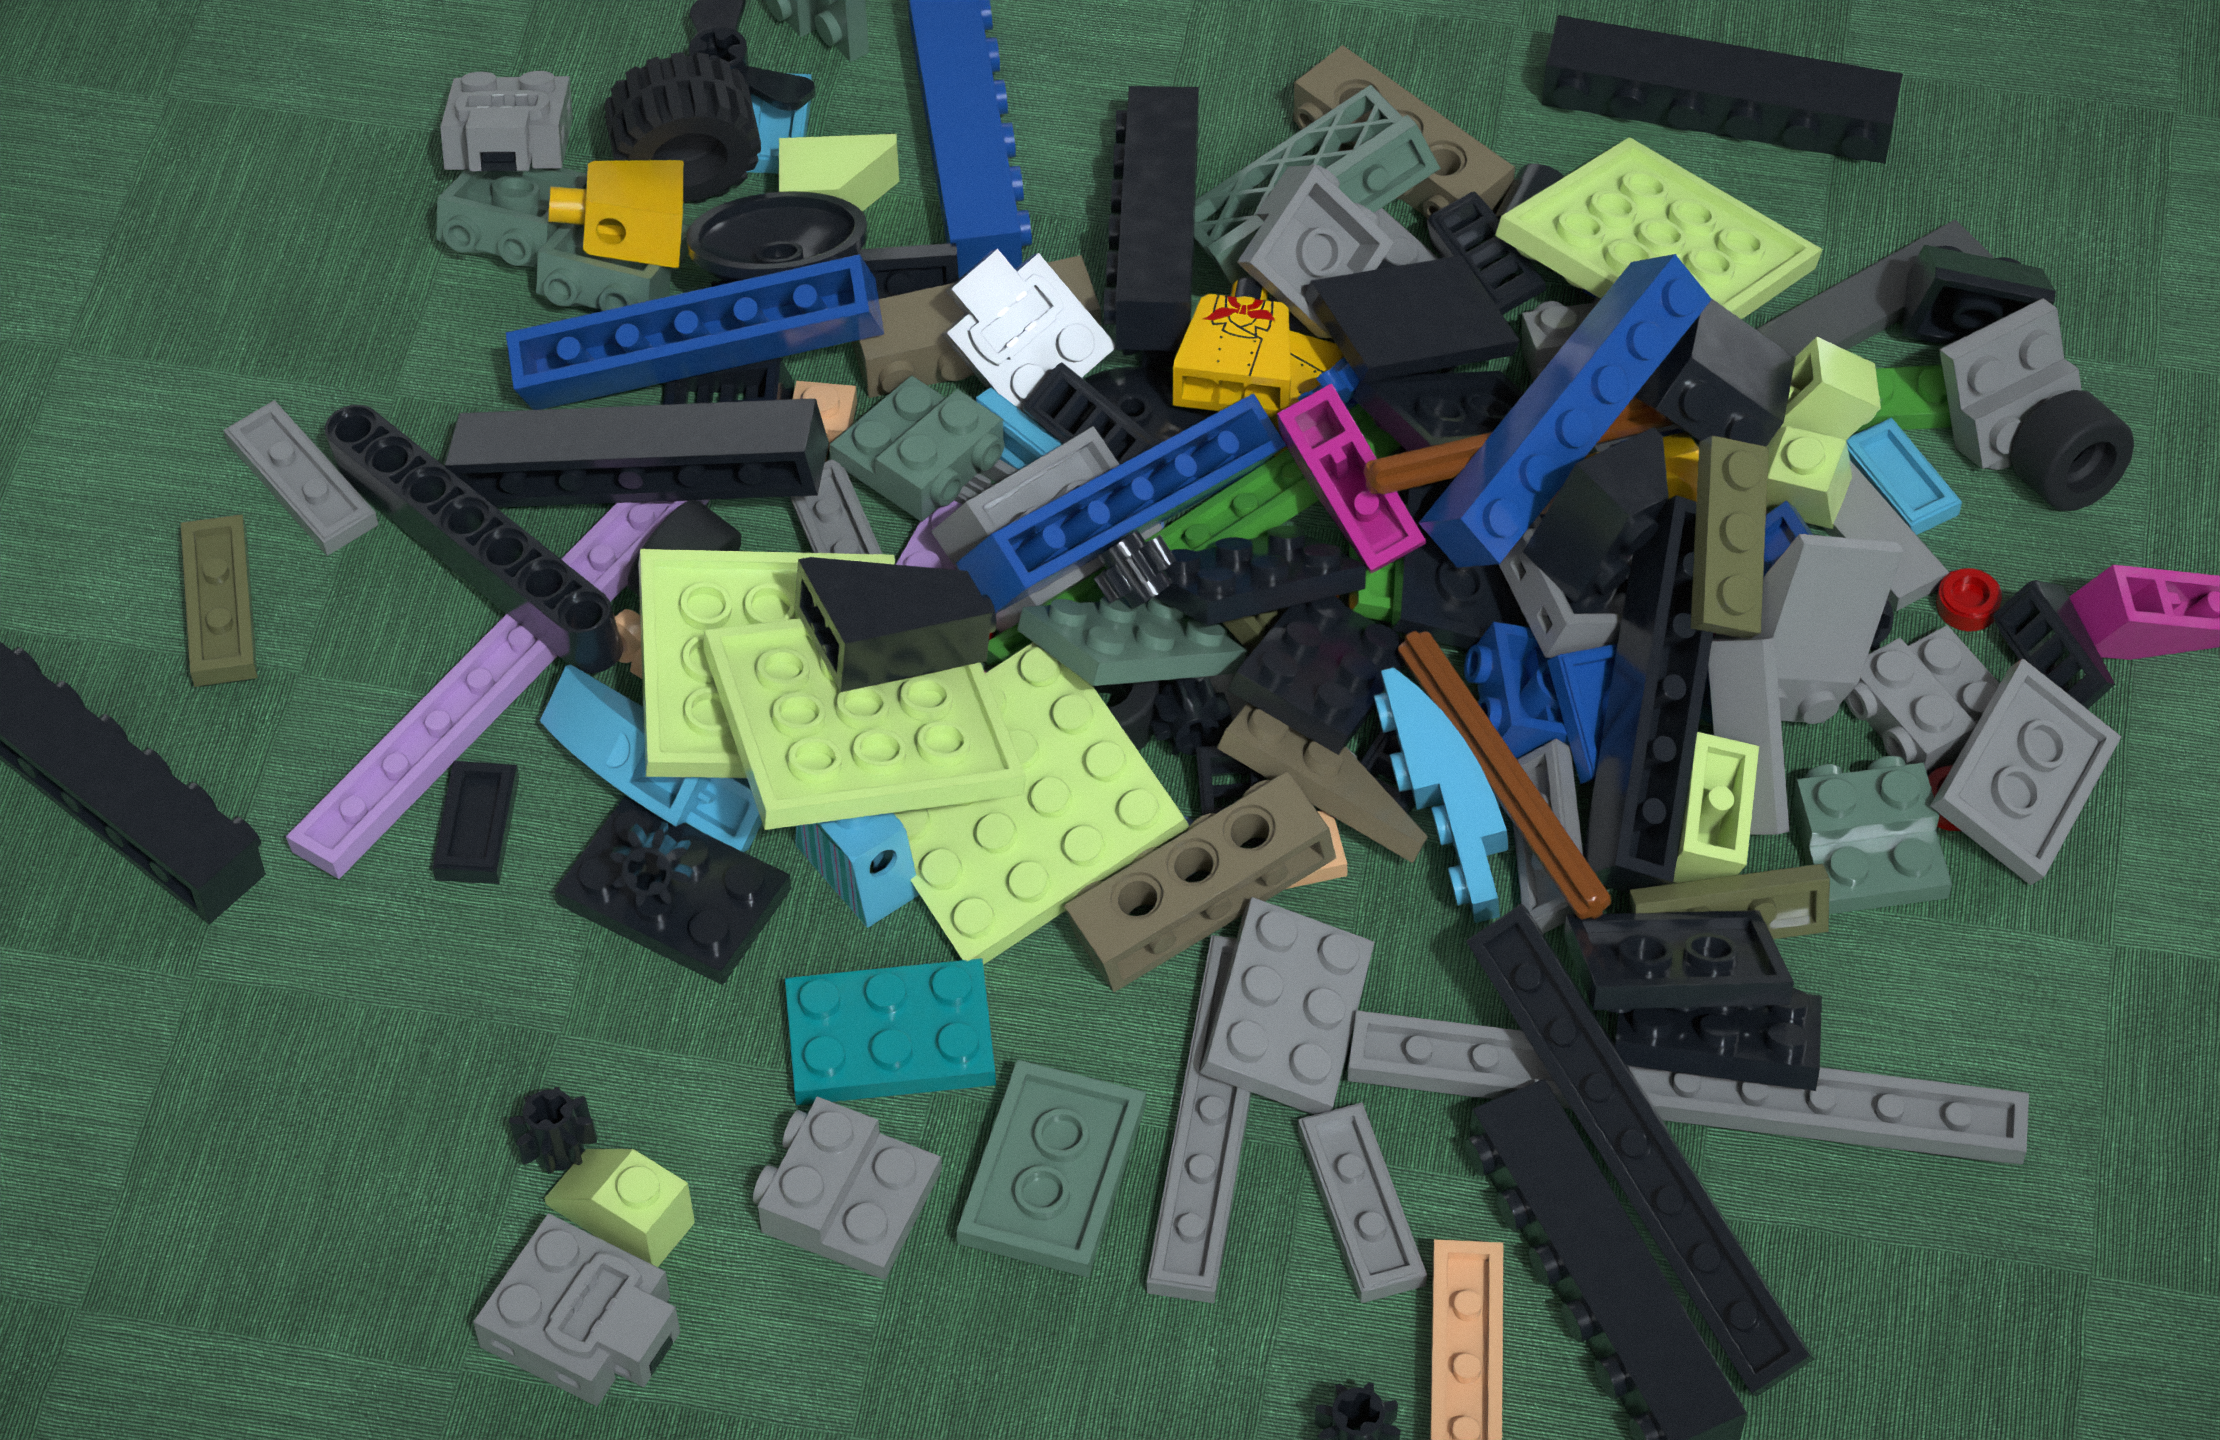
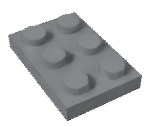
M2021 659L2009 667L1930 806L2029 885H2032L2045 877L2122 736L2025 659Z
M1251 897L1243 912L1200 1074L1313 1115L1331 1111L1337 1094L1355 1022L1356 1010H1358L1375 942Z

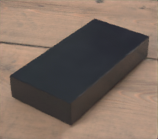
M466 761L453 762L432 867L435 880L500 884L520 778L517 765Z

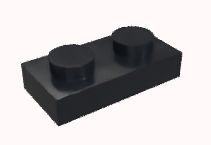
M956 243L861 249L856 254L861 255L874 275L879 299L955 283L959 279Z

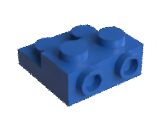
M1493 621L1478 643L1469 649L1464 664L1466 680L1470 683H1476L1478 686L1480 697L1478 704L1517 759L1554 739H1558L1570 746L1547 662L1551 658H1545L1531 628Z

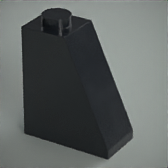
M817 557L798 559L794 608L840 692L987 661L989 635L996 630V613L990 597L986 594L981 595L968 571Z

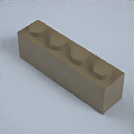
M1082 255L1047 262L1101 326V308ZM954 283L879 299L884 335L852 341V347L869 398L890 394L911 375L926 385L945 381H958L975 375L941 335L964 315V312L946 292Z

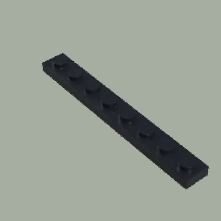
M1520 904L1466 941L1751 1394L1758 1397L1815 1360L1528 909Z

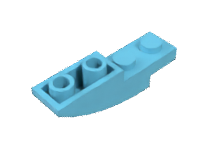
M573 665L565 666L540 719V722L547 730L595 773L672 825L678 826L686 822L704 834L742 852L749 850L762 821L748 779L646 777L643 707Z
M1395 668L1382 670L1385 693L1374 695V701L1383 733L1395 730L1401 752L1390 754L1398 790L1402 792L1411 789L1417 810L1442 803V805L1432 807L1431 811L1440 845L1453 843L1459 865L1448 868L1457 906L1469 903L1475 923L1500 917L1498 895L1487 856L1509 850L1507 829L1496 797L1483 769L1465 739L1449 718L1416 684Z

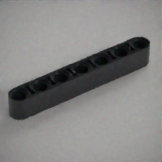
M354 404L335 411L328 418L325 424V435L338 471L358 493L569 665H573L584 673L593 674L603 672L617 663L623 652V644L610 600L603 592L374 409L366 405Z

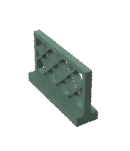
M1370 84L1196 199L1195 243L1222 273L1232 290L1235 281L1242 278H1253L1237 261L1264 222L1256 215L1288 166H1309L1315 164L1327 169L1336 176L1340 182L1339 189L1353 203L1361 204L1374 213L1441 169L1418 125L1408 115L1402 117ZM1373 109L1367 122L1352 123ZM1357 141L1353 150L1338 151L1341 143ZM1321 146L1317 154L1302 156L1310 149ZM1272 178L1268 187L1253 189L1254 186L1263 180ZM1258 206L1254 215L1239 217L1243 208ZM1216 211H1222L1218 220L1203 221Z

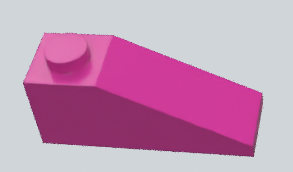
M1332 383L1277 413L1279 433L1287 445L1286 447L1311 489L1363 564L1366 565L1370 574L1426 544L1424 536L1397 491L1383 495L1380 493L1372 494L1367 490L1363 469L1368 461L1377 458Z
M2113 564L2069 596L2101 657L2132 660L2220 647L2219 575Z

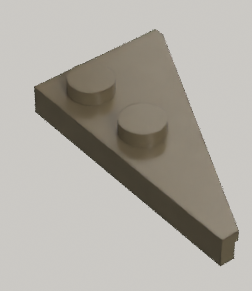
M1250 703L1245 705L1225 730L1217 749L1270 780L1288 771L1311 804L1411 863L1416 860L1428 836L1346 747L1337 755Z

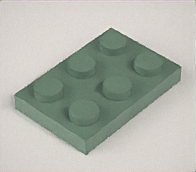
M1105 596L1101 598L1100 602L1078 603L1067 599H1055L1051 602V605L1023 607L1017 629L1092 686L1235 674L1243 664L1247 653L1246 649L1224 635L1225 630L1222 626L1218 624L1207 626L1155 597L1132 609L1126 598L1117 599L1111 604Z
M1017 1059L956 1231L957 1244L1089 1278L1146 1108V1092Z

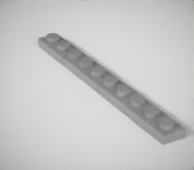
M1356 1010L1348 1081L1497 1099L1545 1078L1562 1108L1571 1109L1521 1030ZM1628 1066L1664 1121L2023 1165L2027 1152L2029 1093L1822 1067H1820L1816 1091Z

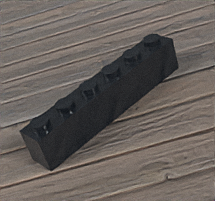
M1558 15L1545 66L1542 105L1886 164L1903 74Z
M1129 86L1127 109H1116V143H1114L1113 158L1114 179H1112L1111 214L1109 216L1110 251H1107L1106 269L1107 287L1116 288H1105L1104 325H1116V350L1178 351L1191 322L1199 132V87Z
M816 399L473 412L459 414L445 467L495 507L818 496L829 441Z
M1677 495L1667 499L1655 518V521L1659 524L1657 531L1632 556L1583 849L1584 858L1601 883L1606 887L1630 893L1629 890L1667 885L1674 881L1713 639L1712 632L1691 629L1697 502Z
M0 642V760L209 925L266 875L258 849L261 846V840L255 830L245 820L238 816L230 820L217 810L214 801L201 786L194 782H189L187 785L182 783L172 775L170 767L157 752L148 747L143 751L138 749L128 741L126 733L113 718L107 714H101L97 717L85 707L81 697L69 684L62 680L53 683L42 674L36 661L20 647L11 650Z
M1545 1078L1473 1108L1469 1138L1465 1139V1149L1469 1161L1479 1176L1488 1175L1498 1192L1497 1204L1505 1223L1512 1231L1520 1229L1530 1246L1529 1257L1535 1274L1544 1286L1553 1285L1563 1302L1562 1314L1569 1332L1577 1342L1586 1341L1597 1359L1595 1369L1599 1382L1608 1397L1612 1400L1619 1398L1630 1415L1629 1428L1633 1439L1741 1440L1747 1415L1745 1408Z

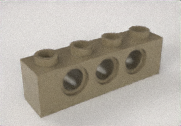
M1340 46L1294 82L1293 122L1301 130L1370 84L1402 117L1408 115L1418 125L1441 169L1396 199H1402L1424 215L1427 220L1433 213L1470 192H1476L1494 214H1497L1514 181L1515 167L1345 46ZM1373 109L1352 123L1367 122ZM1357 141L1341 143L1338 151L1353 150Z
M1287 771L1272 781L1263 780L1254 784L1244 793L1240 800L1217 814L1209 813L1199 817L1187 828L1185 833L1162 847H1152L1143 851L1132 861L1130 866L1107 880L1095 881L1079 891L1072 901L1065 904L1064 908L1074 935L1114 993L1242 916L1251 897L1267 901L1336 859L1330 829ZM1253 838L1266 839L1262 845L1256 848L1246 849L1241 847L1244 842ZM1195 872H1210V875L1202 881H1185L1189 875ZM1138 906H1155L1149 913L1145 915H1129V913Z

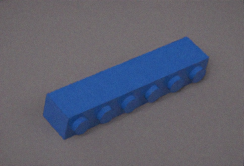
M907 0L909 25L946 244L956 243L958 278H961L989 252L998 249L1012 267L1016 269L1022 264V246L1032 245V234L1028 210L1017 211L1016 202L1024 201L1020 166L1009 167L1008 158L1016 157L1012 122L1001 123L1000 115L1008 114L1004 79L994 80L992 72H1000V57L997 38H986L985 30L993 29L990 0Z
M858 254L506 332V340L514 390L533 410H541L884 335V328L875 277L861 255Z
M1676 254L1634 261L1628 265L1487 438L1482 447L1479 448L1419 522L1421 527L1457 568L1500 564L1563 486L1575 464L1584 460L1710 303L1712 298Z
M1253 393L992 533L955 564L959 570L968 571L981 595L986 594L990 597L997 614L1098 558L1102 551L1131 532L1138 529L1140 534L1240 480L1287 445Z

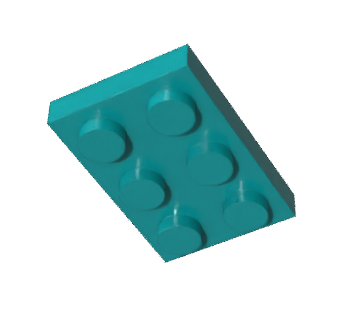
M983 958L970 961L960 960L785 978L796 1106L813 1104L816 1097L830 1102L996 1085Z

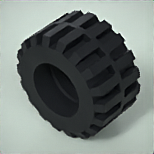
M684 52L671 53L670 58L660 60L657 56L646 60L647 65L642 68L634 66L625 73L626 80L616 81L611 88L612 96L606 98L604 106L606 112L605 120L614 161H684L683 203L694 201V204L707 202L706 198L713 195L720 197L730 192L729 187L731 185H740L748 178L746 171L755 169L759 161L757 154L761 152V140L748 84L744 81V76L737 68L730 69L729 62L721 58L711 61L709 60V55L696 52L693 56H684Z

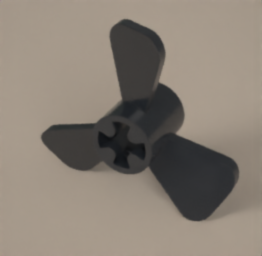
M698 0L694 3L690 10V21L696 35L689 45L690 56H693L696 52L709 55V60L711 61L721 58L729 62L730 69L737 68L744 76V81L748 84L750 96L753 94L780 110L792 111L800 109L815 97V84L806 77L749 66L747 43L743 35L738 32L746 0Z

